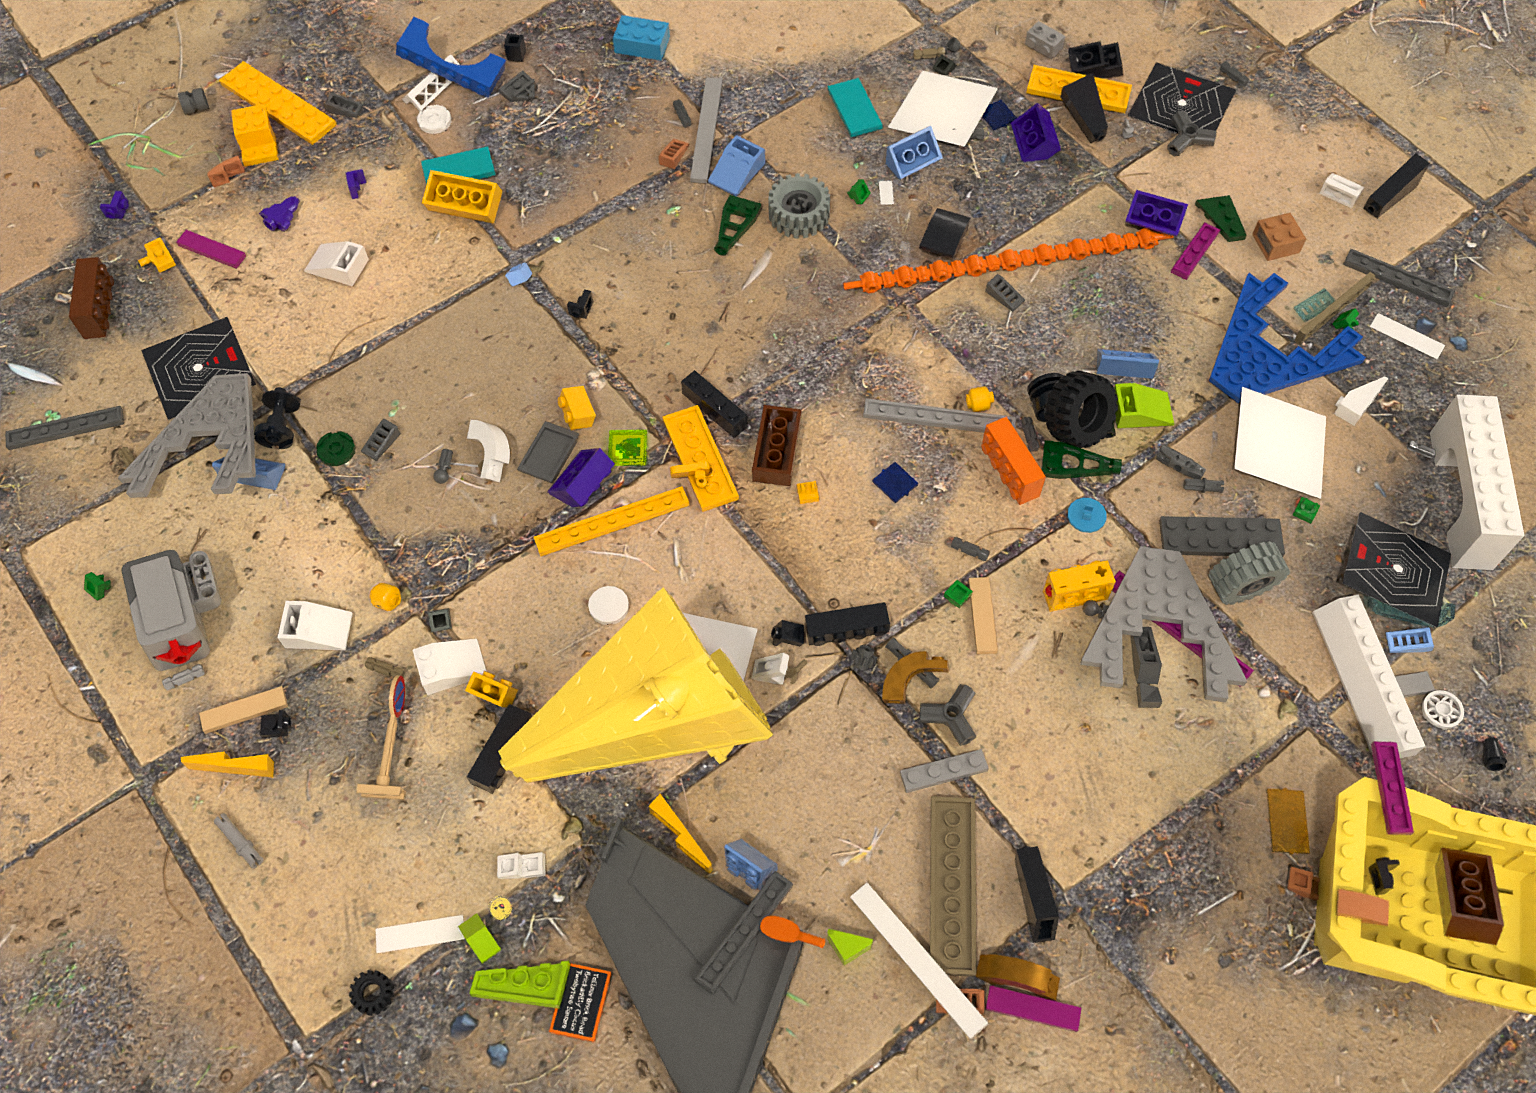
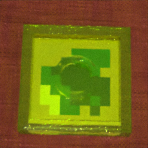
M609 430L608 457L615 463L614 466L647 465L648 431Z

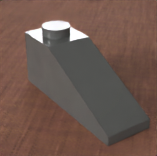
M1142 627L1143 633L1141 636L1131 635L1133 669L1137 684H1158L1162 667L1152 628Z

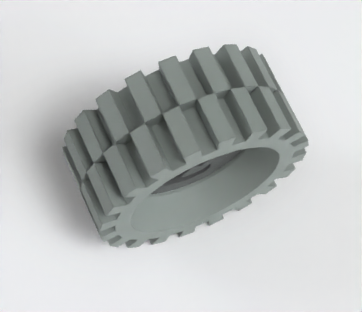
M800 173L795 174V177L787 175L786 180L780 178L778 184L774 183L768 197L769 220L772 221L773 228L777 227V232L780 234L784 231L785 236L789 237L790 234H793L794 238L798 239L799 235H803V238H808L809 233L814 236L817 234V230L821 232L824 229V225H827L830 216L829 189L827 187L824 188L825 183L822 181L818 183L817 177L810 179L808 174L800 177Z
M1261 542L1257 546L1255 544L1251 545L1247 549L1243 548L1239 550L1240 552L1229 555L1227 559H1222L1220 564H1216L1213 567L1214 569L1209 571L1210 574L1208 576L1222 603L1233 605L1237 602H1244L1246 599H1253L1257 595L1260 596L1265 591H1270L1273 589V586L1282 583L1281 581L1287 578L1290 570L1274 542Z

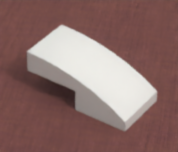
M543 852L526 855L514 853L498 856L497 878L499 879L545 876V854Z

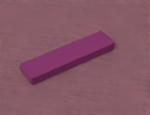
M1204 222L1172 267L1171 273L1187 280L1218 236L1220 229Z
M185 230L176 241L179 247L235 269L246 258L245 252L189 230Z
M1374 741L1371 743L1387 835H1412L1414 830L1397 742Z
M989 986L985 1008L987 1011L1073 1032H1078L1082 1009L1081 1007L995 986Z

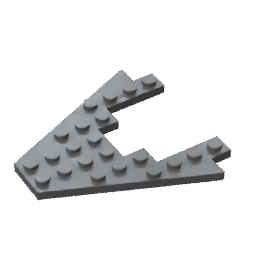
M248 373L215 375L125 469L118 479L122 483H131L126 492L130 498L147 497L168 452L186 451L191 438L197 436L219 435L214 445L218 450L229 449L211 487L214 494H232L239 478L256 476L252 386Z
M1140 546L1080 665L1100 667V686L1121 689L1123 686L1122 634L1141 636L1143 633L1142 619L1181 624V642L1202 645L1205 700L1226 702L1228 700V684L1245 686L1247 679L1180 551Z

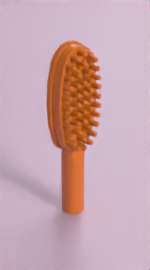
M767 916L761 921V931L775 940L793 943L799 940L823 948L825 945L824 938L800 931L797 924L786 918Z

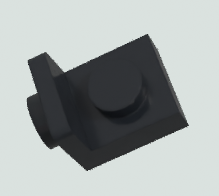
M584 289L582 296L578 297L577 303H567L569 315L576 318H587L593 305L591 291Z
M781 620L771 631L773 645L778 646L782 642L800 647L804 644V625Z
M279 710V713L276 715L261 716L260 736L262 738L288 736V729L291 728L292 724L291 717L284 710Z
M1381 857L1368 867L1376 895L1386 894L1394 888V879L1389 871L1400 865L1398 859L1390 860V857Z

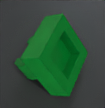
M858 179L850 191L847 192L850 199H854L856 204L861 205L871 194L864 179Z
M1356 308L1342 312L1332 324L1336 329L1358 326L1359 323L1355 318L1359 315V312Z
M1301 497L1293 516L1311 524L1320 505L1308 500V498Z
M93 572L85 574L84 590L97 601L104 598V591L110 589L111 581L104 582L103 574L98 576Z
M956 580L944 593V597L960 609L972 596L973 591L959 580Z

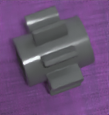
M860 645L859 648L856 647V650L853 649L850 659L854 660L853 665L856 668L867 671L872 666H875L878 657L874 656L875 650L873 648Z

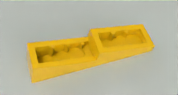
M225 752L181 757V763L191 770L271 778L274 775V761L268 754L233 759Z
M659 794L648 806L650 813L678 836L675 840L676 847L710 874L713 871L712 863L662 795Z

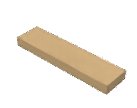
M989 577L969 578V589L973 591L970 601L976 654H997L998 648Z
M280 686L200 712L202 730L207 734L286 708L288 704L285 690Z

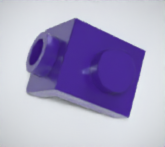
M115 191L110 204H100V209L104 216L110 219H123L126 209L129 207V202L122 191Z

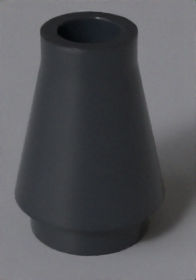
M1494 737L1485 739L1484 765L1490 771L1503 770L1506 767L1507 759L1499 745L1498 739Z

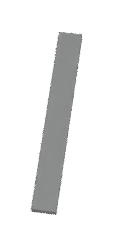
M706 77L690 182L708 183L723 84L722 78Z
M867 398L863 418L982 433L985 432L987 424L1006 417L1004 415ZM1007 416L1015 429L1016 417Z

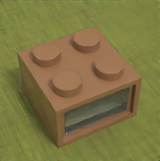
M1291 212L1258 220L1252 234L1267 261L1300 253L1306 241V237Z

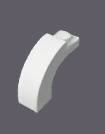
M470 420L467 439L482 443L485 452L480 478L500 482L503 463L509 464L510 459L508 440L504 432L497 426L478 420Z

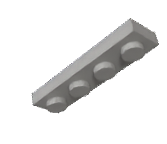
M980 749L901 770L900 776L906 793L988 772L989 768L983 751Z

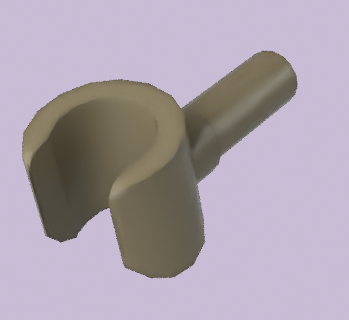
M804 659L795 668H787L784 680L792 678L790 684H795L798 672L807 664V661Z

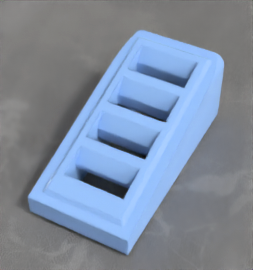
M1429 627L1385 633L1389 653L1430 652L1434 648ZM1410 637H1414V645L1411 644ZM1419 637L1423 638L1422 644H1420ZM1393 638H1397L1399 646H1394ZM1402 638H1406L1407 645L1403 646Z

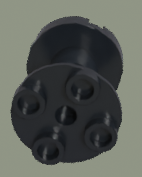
M277 387L262 394V403L267 408L273 410V413L267 417L266 423L258 424L255 427L254 439L258 444L272 449L273 445L279 446L278 449H287L293 444L294 434L286 427L287 420L284 418V414L299 410L301 399L286 392L284 388Z

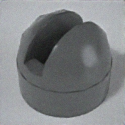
M952 37L946 44V48L951 52L958 51L961 46L956 37Z

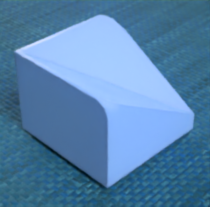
M524 262L512 267L505 276L511 286H515L527 281L532 272L527 263Z

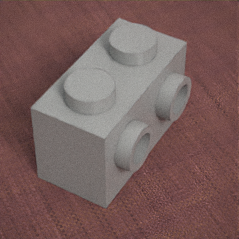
M1038 21L1027 31L1025 45L1052 59L1063 49L1065 35Z

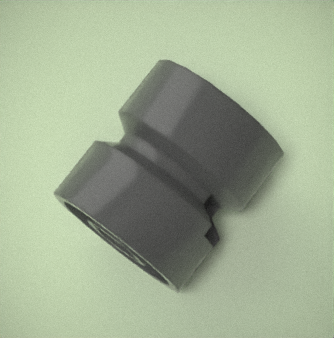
M202 87L192 89L191 93L189 91L178 93V98L185 115L195 113L196 109L199 111L209 109L208 100Z

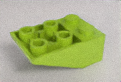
M1136 383L1115 384L1114 389L1116 392L1114 393H1116L1118 401H1116L1118 411L1115 412L1117 428L1174 426L1168 392Z

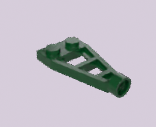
M729 195L723 207L718 241L714 247L717 254L721 256L727 255L728 251L756 222L762 210L761 203ZM731 214L746 218L741 224L730 222ZM726 228L737 231L733 237L724 235Z
M1044 441L1041 470L1048 478L1067 479L1111 474L1120 475L1122 459L1108 458L1063 442ZM1068 454L1078 458L1079 466L1076 468H1064L1062 466L1063 455ZM1084 459L1097 461L1099 463L1098 468L1085 469L1083 467Z

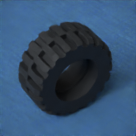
M1079 370L1062 376L1059 382L1055 383L1052 387L1053 390L1048 395V403L1045 404L1046 426L1050 434L1058 441L1079 448L1091 447L1099 443L1100 439H1104L1107 436V431H1110L1112 428V422L1116 419L1115 412L1118 411V405L1116 404L1118 398L1116 393H1114L1116 391L1111 382L1103 376ZM1084 402L1082 413L1079 416L1080 407Z

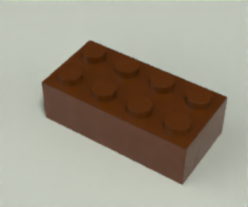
M99 257L76 259L69 318L83 339L106 337L107 330L109 329L108 317L111 314L110 301L113 299L111 291L112 286H114V279L108 273L106 265L101 262Z
M763 406L752 467V482L791 487L801 427L802 409Z
M1441 847L1435 865L1444 936L1497 945L1504 927L1492 856Z

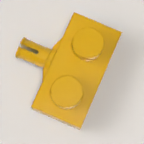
M161 238L144 244L148 256L138 260L141 267L152 262L159 272L176 265Z

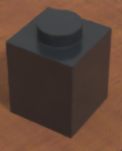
M507 33L504 43L507 60L523 62L526 53L524 35Z

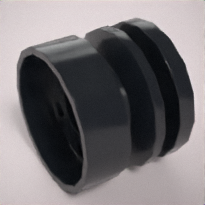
M1060 373L1044 374L1032 380L1028 385L1027 392L1033 404L1032 407L1037 420L1047 422L1044 413H1046L1045 404L1048 403L1049 392H1052L1054 384L1058 383L1059 379L1064 375Z

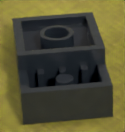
M1101 41L1068 48L1072 73L1082 75L1093 73L1094 77L1097 78L1124 76L1118 42L1102 45Z
M937 208L927 226L919 249L953 259L962 244L971 218Z

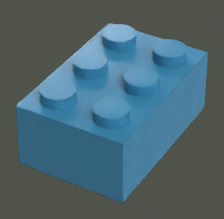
M622 15L613 36L615 53L662 61L670 40L669 23Z

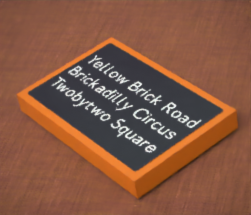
M570 963L560 1008H555L549 1033L595 1043L612 972Z

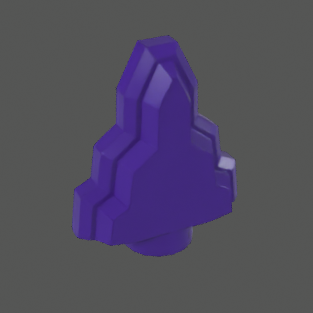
M295 196L286 198L281 204H274L270 208H264L259 213L264 219V225L271 231L277 228L285 232L291 225L290 221L294 217L293 212L298 208L300 200Z

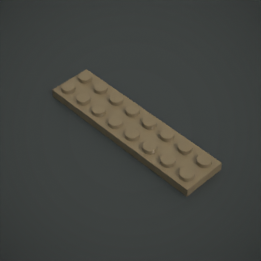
M931 796L930 956L949 976H976L975 798Z

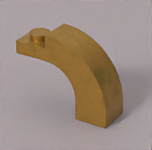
M927 651L911 653L901 658L892 666L885 678L882 693L883 702L905 704L906 688L909 681L915 675L922 672L949 673L948 660L937 656L929 660Z
M980 954L976 972L977 978L991 985H1009L1023 988L1045 999L1056 1001L1060 978L1051 974V969L1009 956Z

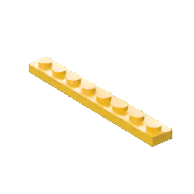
M683 486L534 536V540L541 557L689 506V501Z

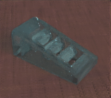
M1324 288L1295 306L1294 310L1306 322L1320 314L1335 299ZM1309 305L1314 309L1313 312L1309 309ZM1304 308L1308 312V315H1305L1301 309Z

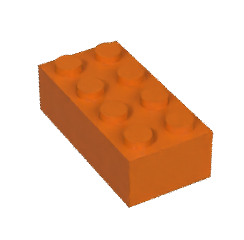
M1007 416L987 424L981 448L983 453L989 456L992 467L999 472L1002 483L1008 486L1011 497L1014 500L1016 499L1019 505L1040 497L1046 476Z

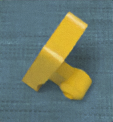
M708 461L670 467L671 478L696 476L697 487L700 489L706 487L707 480L705 474L710 473Z

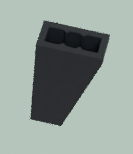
M1093 73L1062 87L1060 97L1090 144L1103 140L1106 136L1108 125Z
M1415 153L1368 198L1363 209L1378 219L1417 188L1430 163Z
M1025 846L1016 849L1015 865L1032 941L1036 943L1055 940L1059 914L1038 846Z

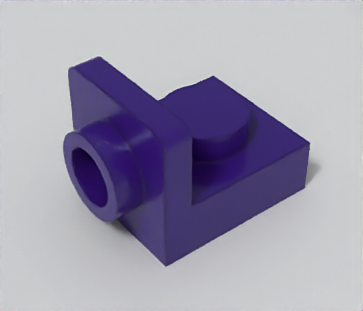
M363 169L345 172L352 199L359 198L358 191L361 190L360 185L367 183Z

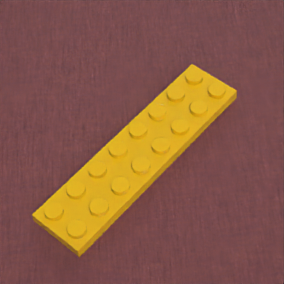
M244 61L219 80L223 87L252 106L266 104L270 118L311 145L315 144L337 125L334 119Z

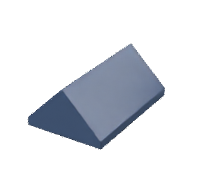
M928 126L887 146L886 165L898 179H902L943 158L932 127Z
M1097 349V374L1153 379L1159 364V359L1153 353Z
M225 457L212 462V467L217 474ZM255 458L256 476L239 478L237 481L239 484L276 490L284 472L285 463Z

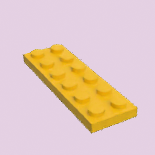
M1034 65L1026 93L1062 100L1060 97L1062 87L1087 75ZM1094 77L1103 109L1125 113L1132 85Z
M695 405L663 416L664 425L681 464L704 461L709 463L710 473L705 474L707 480L705 488L700 489L697 487L696 476L687 477L702 512L739 500V495L699 406Z

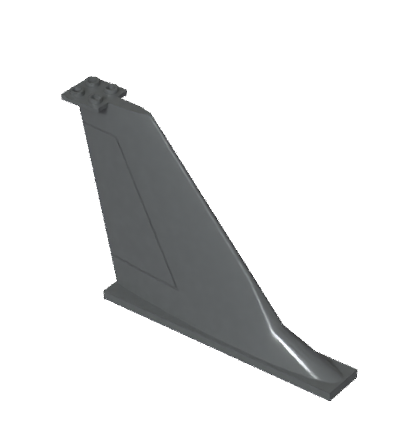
M618 817L616 823L613 822L610 826L608 842L604 843L601 847L602 865L590 891L586 908L677 1092L752 1093L805 942L798 940L793 943L775 940L760 930L712 995L694 982V978L749 905L625 828L623 819Z

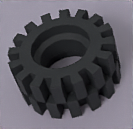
M367 970L366 974L364 972L360 973V978H354L355 984L350 985L352 991L349 992V997L351 998V1004L358 1011L368 1016H373V1013L378 1015L381 1014V1010H387V1004L391 1005L392 1001L390 999L395 994L392 992L394 985L391 984V980L385 974L377 970L375 972ZM371 984L378 985L380 987L378 998L374 1001H366L363 996L365 988Z

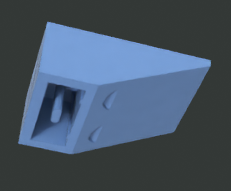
M736 135L726 146L708 179V183L737 197L764 166L765 149Z
M742 839L724 846L728 872L735 877L741 876L746 880L745 883L754 890L757 888L761 890L773 872H777V863Z

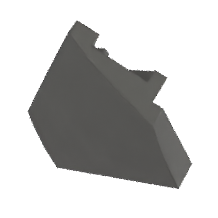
M521 71L500 87L499 93L510 102L535 99V79Z

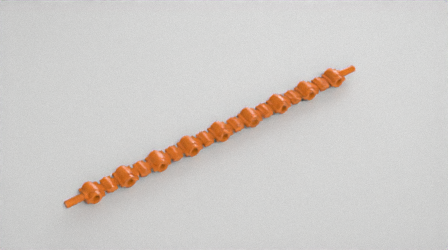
M1143 228L1135 233L1136 236L1133 233H1127L1121 238L1120 234L1110 233L1102 237L1101 241L1094 238L1089 240L1088 243H1086V240L1077 238L1067 243V247L1065 244L1054 245L1053 249L1051 245L1040 244L1033 248V252L1030 249H1024L1020 251V254L1012 249H1007L999 253L998 258L996 255L985 256V260H983L982 256L971 255L964 259V263L961 260H955L950 262V265H948V262L937 260L933 264H929V269L926 266H919L914 271L913 267L901 266L894 270V274L891 271H885L881 273V276H878V273L867 271L863 275H859L860 280L843 283V288L848 290L861 287L863 292L867 293L876 292L878 289H881V285L884 288L893 287L895 283L903 288H908L916 284V279L919 282L930 281V277H932L933 281L944 282L952 277L951 274L954 277H960L965 275V272L968 275L977 277L987 271L986 268L989 271H996L1001 266L1003 270L1013 271L1017 267H1021V263L1024 266H1030L1034 264V261L1037 264L1046 266L1055 262V257L1058 260L1069 259L1070 255L1072 259L1083 260L1090 256V252L1093 255H1099L1104 250L1106 253L1116 255L1124 251L1125 246L1127 249H1134L1138 247V244L1140 248L1151 249L1159 244L1158 240L1174 238V236L1156 233L1154 230Z

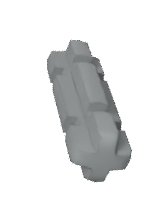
M197 664L191 670L188 668L174 674L172 678L169 676L163 679L162 684L166 690L173 689L175 685L180 686L193 680L195 676L197 678L205 674L204 668L201 664Z

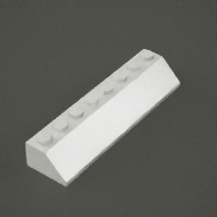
M1359 594L1339 598L1314 610L1312 614L1371 754V743L1379 741L1397 742L1400 758L1417 755L1425 747V744Z

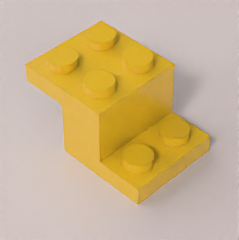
M266 104L231 110L234 135L241 149L244 166L279 160L276 137L269 122Z

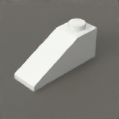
M1382 377L1349 391L1345 397L1341 396L1335 404L1338 408L1334 414L1355 426L1381 391L1388 378Z

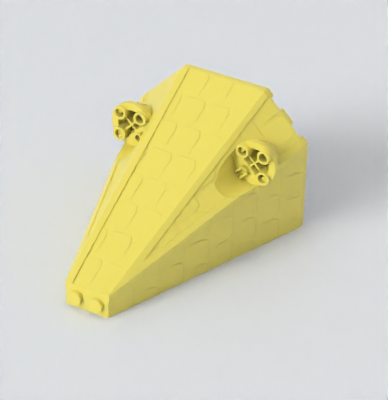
M663 587L498 752L502 758L500 763L506 771H512L517 778L521 777L529 783L707 751L711 757L714 756L716 761L721 764L727 760V755L735 745L767 740L773 736V733L770 730L771 727L768 721H766L768 720L728 656L720 648L711 655L708 654L673 597Z

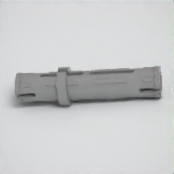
M225 813L220 814L222 821L217 816L214 824L218 826L236 848V853L239 856H243L252 869L257 867L255 861L258 865H261L263 858L253 848V843L250 840H246Z

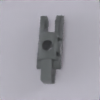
M1161 445L1160 453L1156 456L1159 462L1194 479H1201L1206 471L1204 467L1193 459L1166 445Z

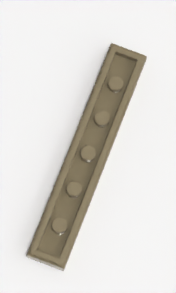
M1369 272L1299 330L1294 342L1301 345L1365 292L1371 286L1375 275Z

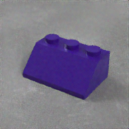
M1036 103L1011 122L1023 162L1047 160L1061 150L1050 113L1040 104Z
M1136 190L1125 222L1177 237L1188 204Z
M601 448L580 450L547 492L571 507H582L589 501L588 497L592 492H595L600 487V482L611 473V468L615 463Z

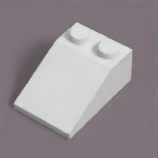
M477 639L431 643L413 649L421 683L427 695L469 682L473 671L483 674V671H486Z

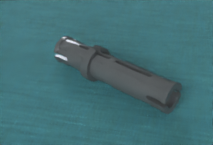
M892 638L885 646L898 658V661L912 653L910 649L903 647L895 638ZM924 672L926 676L923 673L917 674L930 689L940 680L932 672Z

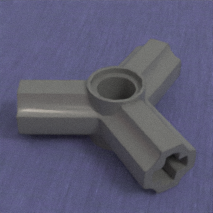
M1183 110L1178 111L1172 116V121L1179 134L1167 146L1171 155L1174 157L1179 156L1187 147L1194 144L1214 146L1217 131L1198 128L1196 124L1191 122L1187 112Z
M960 684L947 704L920 703V723L945 724L949 727L960 746L970 743L976 738V734L963 714L976 693L971 687ZM954 712L957 716L950 717L947 713Z

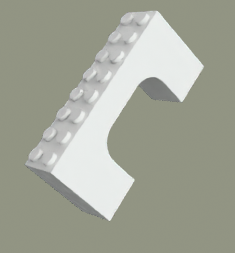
M1456 395L1430 432L1432 448L1435 449V466L1458 467L1463 493L1461 514L1447 532L1452 568L1494 570L1524 537L1497 396Z

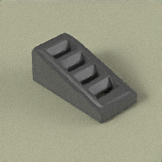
M332 92L325 102V112L357 118L363 108V104Z
M999 274L994 276L986 285L985 292L1012 312L1025 301Z
M383 418L361 452L377 461L400 436L401 433L398 427ZM373 447L377 449V451L374 452L371 450V448Z

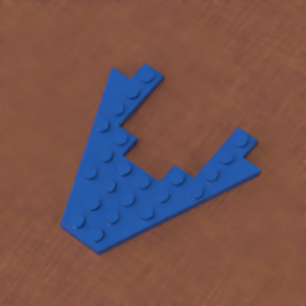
M1248 273L1209 381L1234 401L1241 403L1242 387L1266 395L1363 363L1366 357L1354 349L1363 336L1347 326L1314 357L1300 346L1286 356L1259 336L1267 329L1269 324L1256 314L1287 288L1288 282L1275 273L1264 282Z

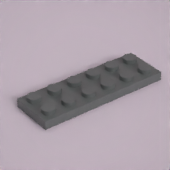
M1161 516L1159 519L1162 549L1180 551L1181 555L1229 556L1240 552L1239 550L1243 548L1247 549L1251 545L1255 544L1257 546L1261 542H1274L1282 557L1285 554L1280 519Z

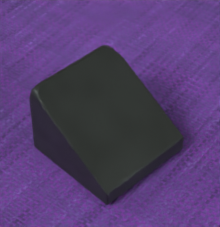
M941 54L932 69L941 75L947 76L957 65Z
M450 608L428 612L431 632L452 629Z

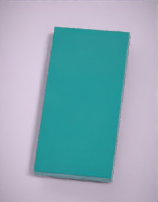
M859 78L827 87L828 93L850 137L882 129L883 124Z
M488 146L421 161L426 185L431 170L474 179L488 178L496 175Z

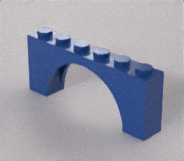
M413 17L396 44V55L489 98L504 72L506 60L490 53L486 59L473 65H457L447 62L438 57L427 42L429 23Z

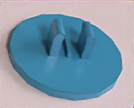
M1092 498L1076 499L1069 506L1067 518L1075 529L1085 533H1092L1104 526L1107 520V513L1100 502Z

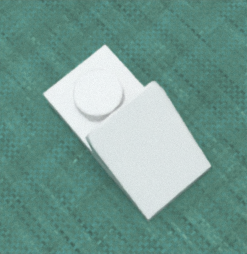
M785 653L756 659L751 679L779 685L783 684L788 668L789 656Z

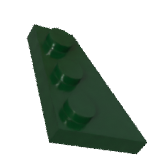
M1230 195L1196 200L1195 206L1205 212L1204 216L1208 220L1211 219L1216 228L1220 229L1219 233L1227 242L1246 239L1247 234Z

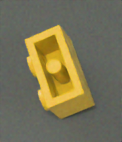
M584 386L563 388L560 397H558V405L564 412V420L568 423L570 430L592 427L596 415Z
M473 671L465 689L466 692L500 707L507 708L509 704H513L518 689L512 687V682L502 678L501 681L494 679L496 675L487 671H483V674Z

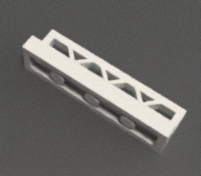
M451 54L445 59L447 62L460 65ZM431 72L402 100L406 104L411 101L421 111L452 81L446 79L445 84L438 83V74ZM427 85L435 86L434 94L427 93ZM417 95L424 96V103L420 105L414 97Z

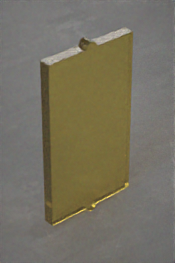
M1287 788L1283 790L1267 789L1272 852L1288 853L1289 855L1293 853L1310 854L1304 791L1288 790Z

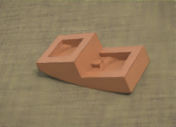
M235 156L215 166L207 175L213 187L229 183V177L244 173L245 170L239 156Z
M1290 867L1287 889L1300 896L1317 901L1319 899L1318 883L1320 878L1313 876V872Z
M1338 889L1336 916L1361 919L1363 923L1388 926V900L1359 892Z

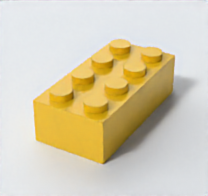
M431 170L422 204L429 211L494 224L503 191L494 182Z

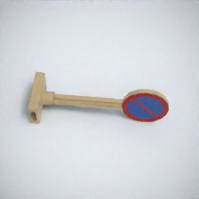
M396 675L391 683L389 694L391 717L387 726L380 773L377 776L376 785L358 784L356 793L361 794V797L405 799L406 791L403 788L389 786V772L397 730V718L401 715L405 702V681L403 676Z

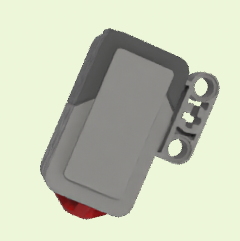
M166 550L125 563L122 567V576L137 640L154 668L158 671H165L205 658L210 652V647L201 613L215 609L221 604V595L214 569L207 554L203 551H196L190 555L189 562L183 563L175 550Z

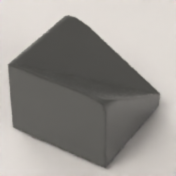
M1139 683L1136 688L1138 708H1160L1162 698L1158 687Z

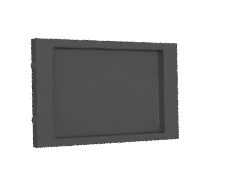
M545 421L517 470L553 483L574 449L579 433Z

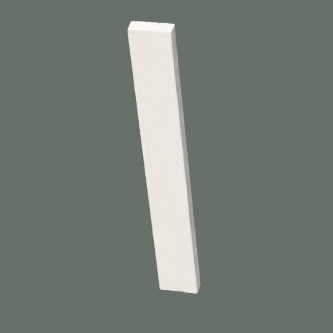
M868 883L850 896L852 901L970 1040L988 1025L983 1016Z

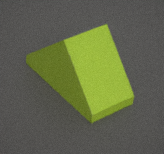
M477 913L458 926L482 964L501 951V948Z
M828 929L827 940L844 966L871 949L873 939L833 929Z

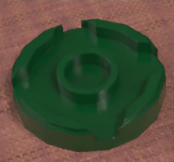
M337 431V433L330 432L320 438L316 446V453L323 464L340 466L351 460L355 454L356 447L348 433Z

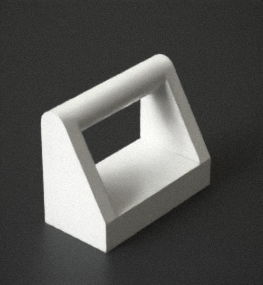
M1331 173L1324 182L1319 194L1352 208L1365 187Z

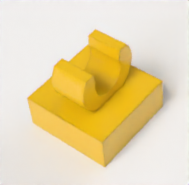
M816 481L797 484L796 488L800 504L819 501Z

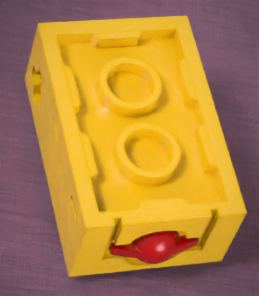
M1108 560L1102 562L1093 561L1088 565H1074L1064 570H1052L1048 573L1043 594L1049 611L1053 612L1081 606L1088 600L1095 602L1108 600L1116 581Z

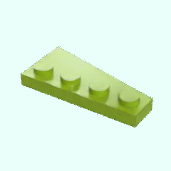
M562 961L560 964L552 965L544 963L534 967L517 966L516 969L506 970L505 968L476 971L469 994L471 997L560 1008L571 964L569 961Z

